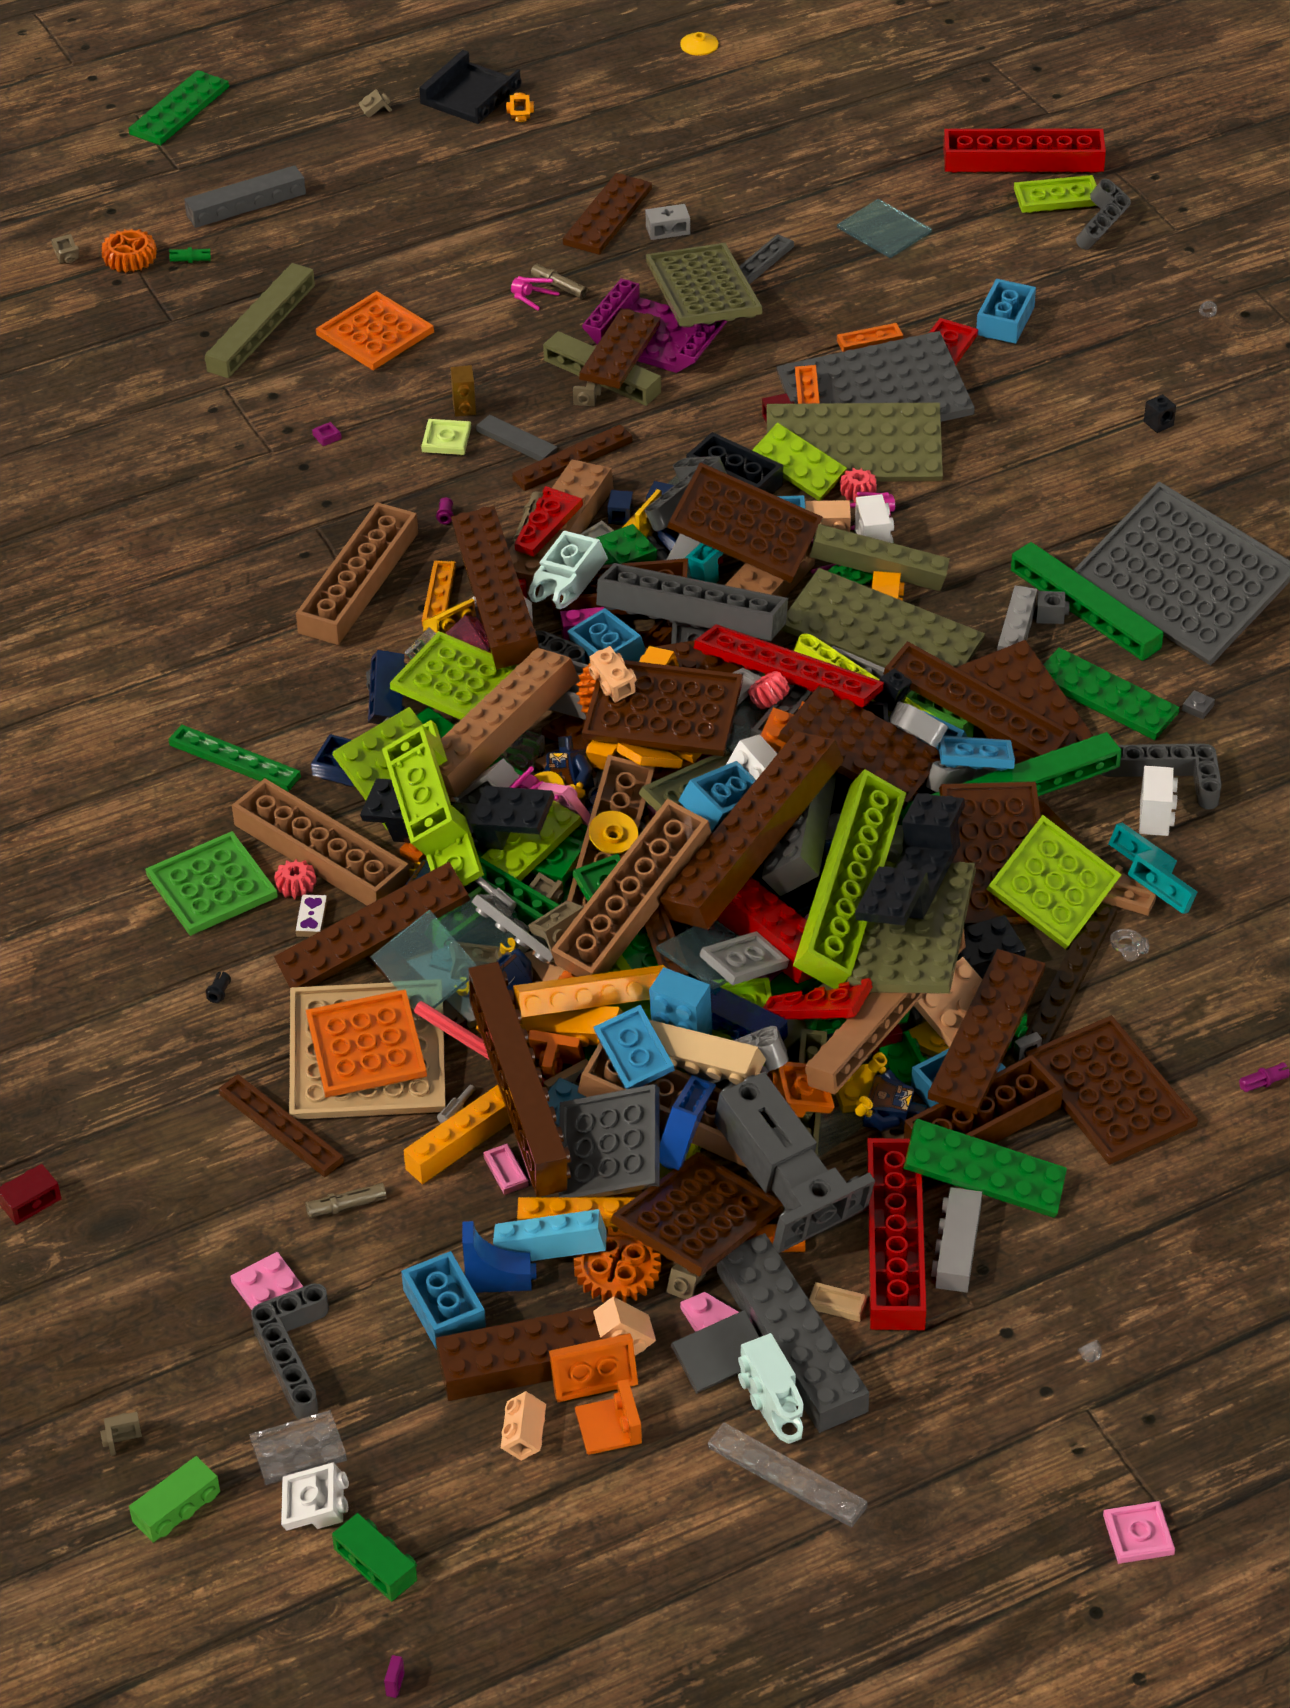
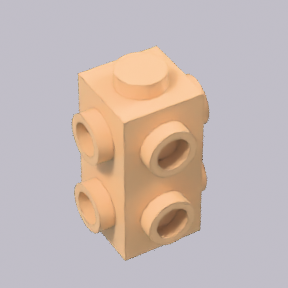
M611 646L598 650L589 656L591 664L589 672L592 678L599 680L606 696L610 695L615 703L636 692L635 682L637 679L633 670L626 668L621 654L615 653Z
M526 1391L507 1401L501 1449L521 1461L540 1451L546 1403Z

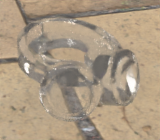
M1120 929L1113 932L1110 936L1113 949L1122 952L1123 958L1127 961H1134L1138 958L1139 954H1147L1149 951L1147 938L1142 937L1136 931ZM1126 938L1132 940V944L1118 943L1120 940Z

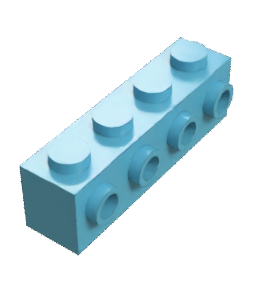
M596 1209L495 1224L493 1245L508 1251L530 1252L531 1261L606 1251L607 1230L600 1210Z

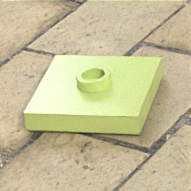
M428 419L421 446L422 452L465 455L471 422Z

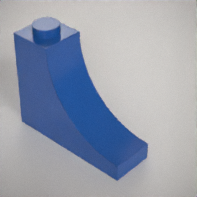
M693 1075L690 1077L672 1106L660 1142V1163L662 1166L668 1169L680 1170L686 1160L692 1140L714 1093L716 1084Z
M473 1221L462 1222L465 1276L475 1293L532 1291V1280L537 1279L536 1263H531L530 1252H514L498 1248L485 1241L478 1234Z

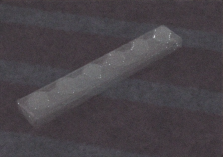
M724 1422L708 1441V1448L851 1528L867 1508V1501Z

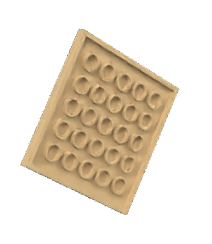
M442 980L290 988L289 1114L297 1120L441 1112L446 1107L444 1031L415 1014L414 1009L422 1001L443 1014ZM406 989L427 1077L325 1098L306 1010Z

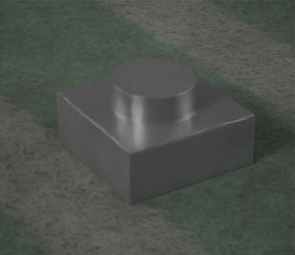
M1194 690L1183 703L1182 711L1204 719L1213 708L1215 699Z
M1035 1032L1028 1036H1022L1015 1041L1013 1058L1016 1062L1025 1058V1052L1041 1046L1042 1038Z

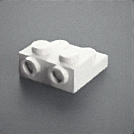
M332 1462L283 1476L281 1525L285 1530L313 1524L317 1529L343 1522V1513L348 1512V1502L344 1496V1489L349 1486L346 1473L342 1472Z

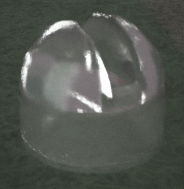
M1205 301L1201 304L1199 312L1204 318H1211L1216 314L1217 306L1212 301ZM1212 308V312H1203V309Z
M1098 1339L1078 1349L1081 1357L1089 1363L1099 1360L1102 1356V1348Z

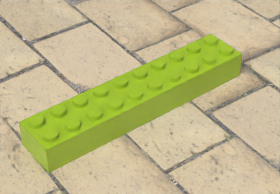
M866 769L850 784L793 966L833 989L839 988V984L844 983L852 975L868 922L856 920L855 911L878 867H884L906 796V792Z

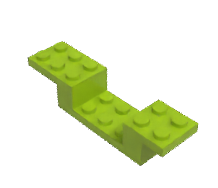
M430 720L384 747L382 751L411 844L426 855L430 871L450 862L463 886H466L484 876L466 817L450 803L439 768L441 764L448 760L437 726Z

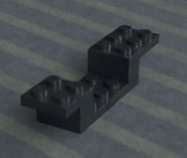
M376 778L360 814L362 821L385 823L393 842L411 843L392 780ZM485 786L478 804L450 803L466 817L475 848L503 850L510 832L540 835L555 796L552 790Z
M917 793L902 821L905 847L894 868L878 867L855 911L856 920L905 926L908 918L924 919L961 845L958 819L965 808L964 798Z

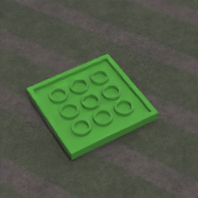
M233 831L145 869L149 880L190 936L278 897L275 887Z

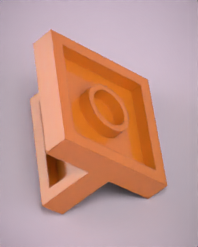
M531 1029L529 1031V1045L534 1050L535 1058L539 1059V1066H542V1075L545 1076L546 1080L560 1073L563 1063L575 1065L586 1058L580 1038Z

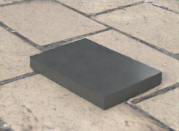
M743 1310L672 1342L671 1347L697 1394L741 1373L738 1357H741V1344L757 1339L759 1336L747 1313Z

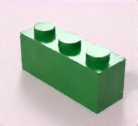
M357 1513L332 1533L334 1550L391 1602L417 1581V1564L415 1560L407 1553L404 1555L389 1536L384 1537L370 1519L365 1520Z

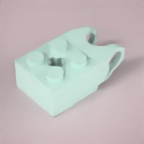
M563 531L539 562L541 566L534 574L528 592L531 601L539 602L547 596L554 594L553 602L558 609L565 608L575 601L608 559L600 540ZM539 585H541V586H540V589H539V593H538V595L536 596V595H535L536 588H537ZM563 595V601L560 603V596Z
M769 1333L741 1344V1357H738L741 1373L738 1374V1378L742 1388L748 1389L751 1394L750 1399L755 1410H760L771 1430L780 1440L790 1444L802 1439L803 1424L800 1417L803 1415L804 1404L795 1385L796 1374L773 1335ZM786 1423H793L798 1431L794 1435H786L782 1432V1426Z

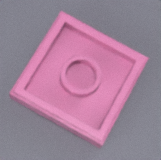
M1160 1501L1104 1510L1103 1517L1118 1564L1175 1554V1547Z

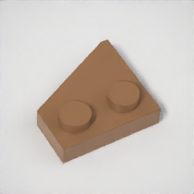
M1116 865L1115 870L1122 875L1102 902L1148 916L1156 900V895L1133 878L1124 874L1123 867Z

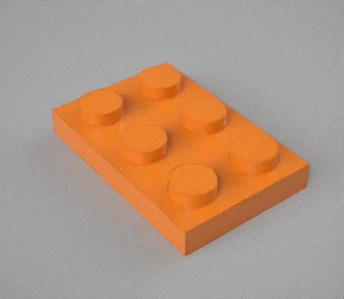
M630 1333L549 1351L557 1403L617 1390V1381L628 1379L630 1386L638 1385L633 1339Z

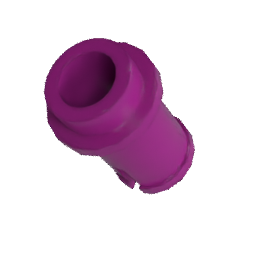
M447 497L440 499L439 510L436 514L437 520L444 525L449 524L452 521L451 517L454 516L452 512L453 501Z

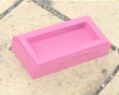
M508 1143L483 1152L484 1159L504 1195L529 1186L528 1179Z

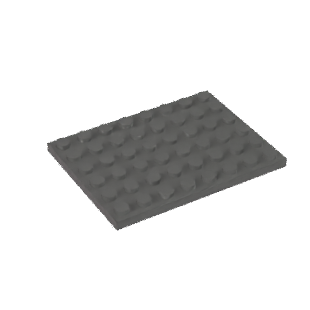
M940 331L776 366L784 392L787 393L790 401H794L795 404H798L795 367L816 365L820 403H940L941 422L975 414L974 405Z
M1160 481L1074 569L1079 575L1162 630L1163 636L1210 666L1290 582V560Z

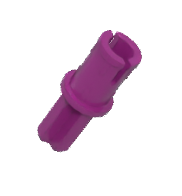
M1284 1062L1267 1069L1259 1068L1258 1072L1239 1079L1240 1088L1244 1092H1249L1262 1086L1265 1088L1270 1087L1273 1082L1289 1078V1068L1282 1070L1287 1067Z

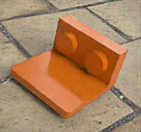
M628 1379L617 1381L618 1393L613 1394V1399L575 1407L576 1417L588 1455L642 1444L641 1421Z

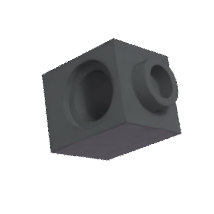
M1037 591L1036 623L1064 624V616L1069 615V601H1065V592Z

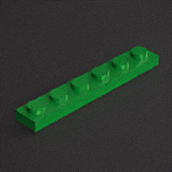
M182 724L169 738V746L260 782L265 778L287 792L301 778L300 771Z

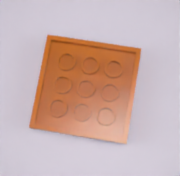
M378 291L316 328L317 336L373 371L434 333V325Z
M406 989L306 1010L325 1098L427 1077Z

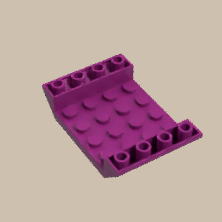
M621 278L582 324V327L598 345L621 309H631L634 312L648 313L661 317L660 326L638 361L677 373L696 362L727 321L719 320L712 324L699 323L692 327L679 326L668 305L641 298L639 283Z

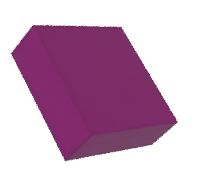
M332 422L312 429L313 436L322 446L342 439L341 432Z
M391 1656L385 1676V1691L388 1697L396 1698L398 1696L404 1678V1662L400 1656Z

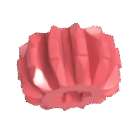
M853 468L852 471H845V474L841 476L840 491L841 495L846 497V500H854L855 503L856 497H862L858 496L857 492L875 493L877 490L875 475L871 474L870 470L863 471L862 468L860 470Z
M773 671L755 681L750 686L748 694L753 704L760 709H765L783 700V697L788 694L790 687L788 681L780 672Z
M297 858L294 862L286 860L285 865H279L278 871L275 872L274 876L278 892L283 893L285 898L292 896L294 900L297 896L312 893L317 882L313 866L308 865L306 860L298 862Z

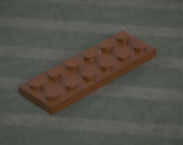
M616 173L563 237V245L600 255L652 190V182Z
M621 309L579 372V380L620 389L660 326L661 317L648 313L634 312L631 309Z

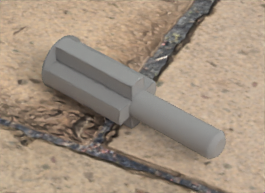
M482 877L475 880L477 884L496 899V904L506 907L511 912L514 911L517 903L499 887L494 889Z
M469 1085L458 1099L456 1097L452 1098L437 1116L438 1121L443 1123L462 1110L464 1102L475 1091V1087Z

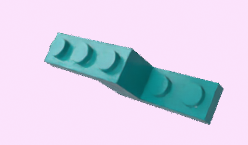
M700 543L685 557L689 561L692 579L717 583L719 581L718 558L724 553Z
M1123 822L1116 824L1108 845L1133 861L1128 875L1182 914L1188 913L1197 895V891L1172 874L1177 860Z

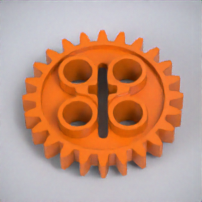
M608 1227L606 1251L580 1254L574 1258V1275L577 1277V1284L583 1285L584 1293L591 1291L593 1299L601 1295L603 1303L607 1298L612 1297L621 1298L623 1302L627 1303V1297L631 1296L633 1300L637 1301V1293L646 1296L647 1288L654 1289V1281H659V1272H661L660 1253L644 1245L630 1234L621 1231L620 1228H618L617 1232H614L611 1227ZM621 1251H622V1261L620 1260V1253H621ZM613 1269H615V1277L613 1281L610 1282L613 1278Z

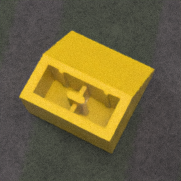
M469 599L423 621L424 639L429 642L427 635L429 634V638L432 639L440 631L465 641L467 634L477 633L475 600Z

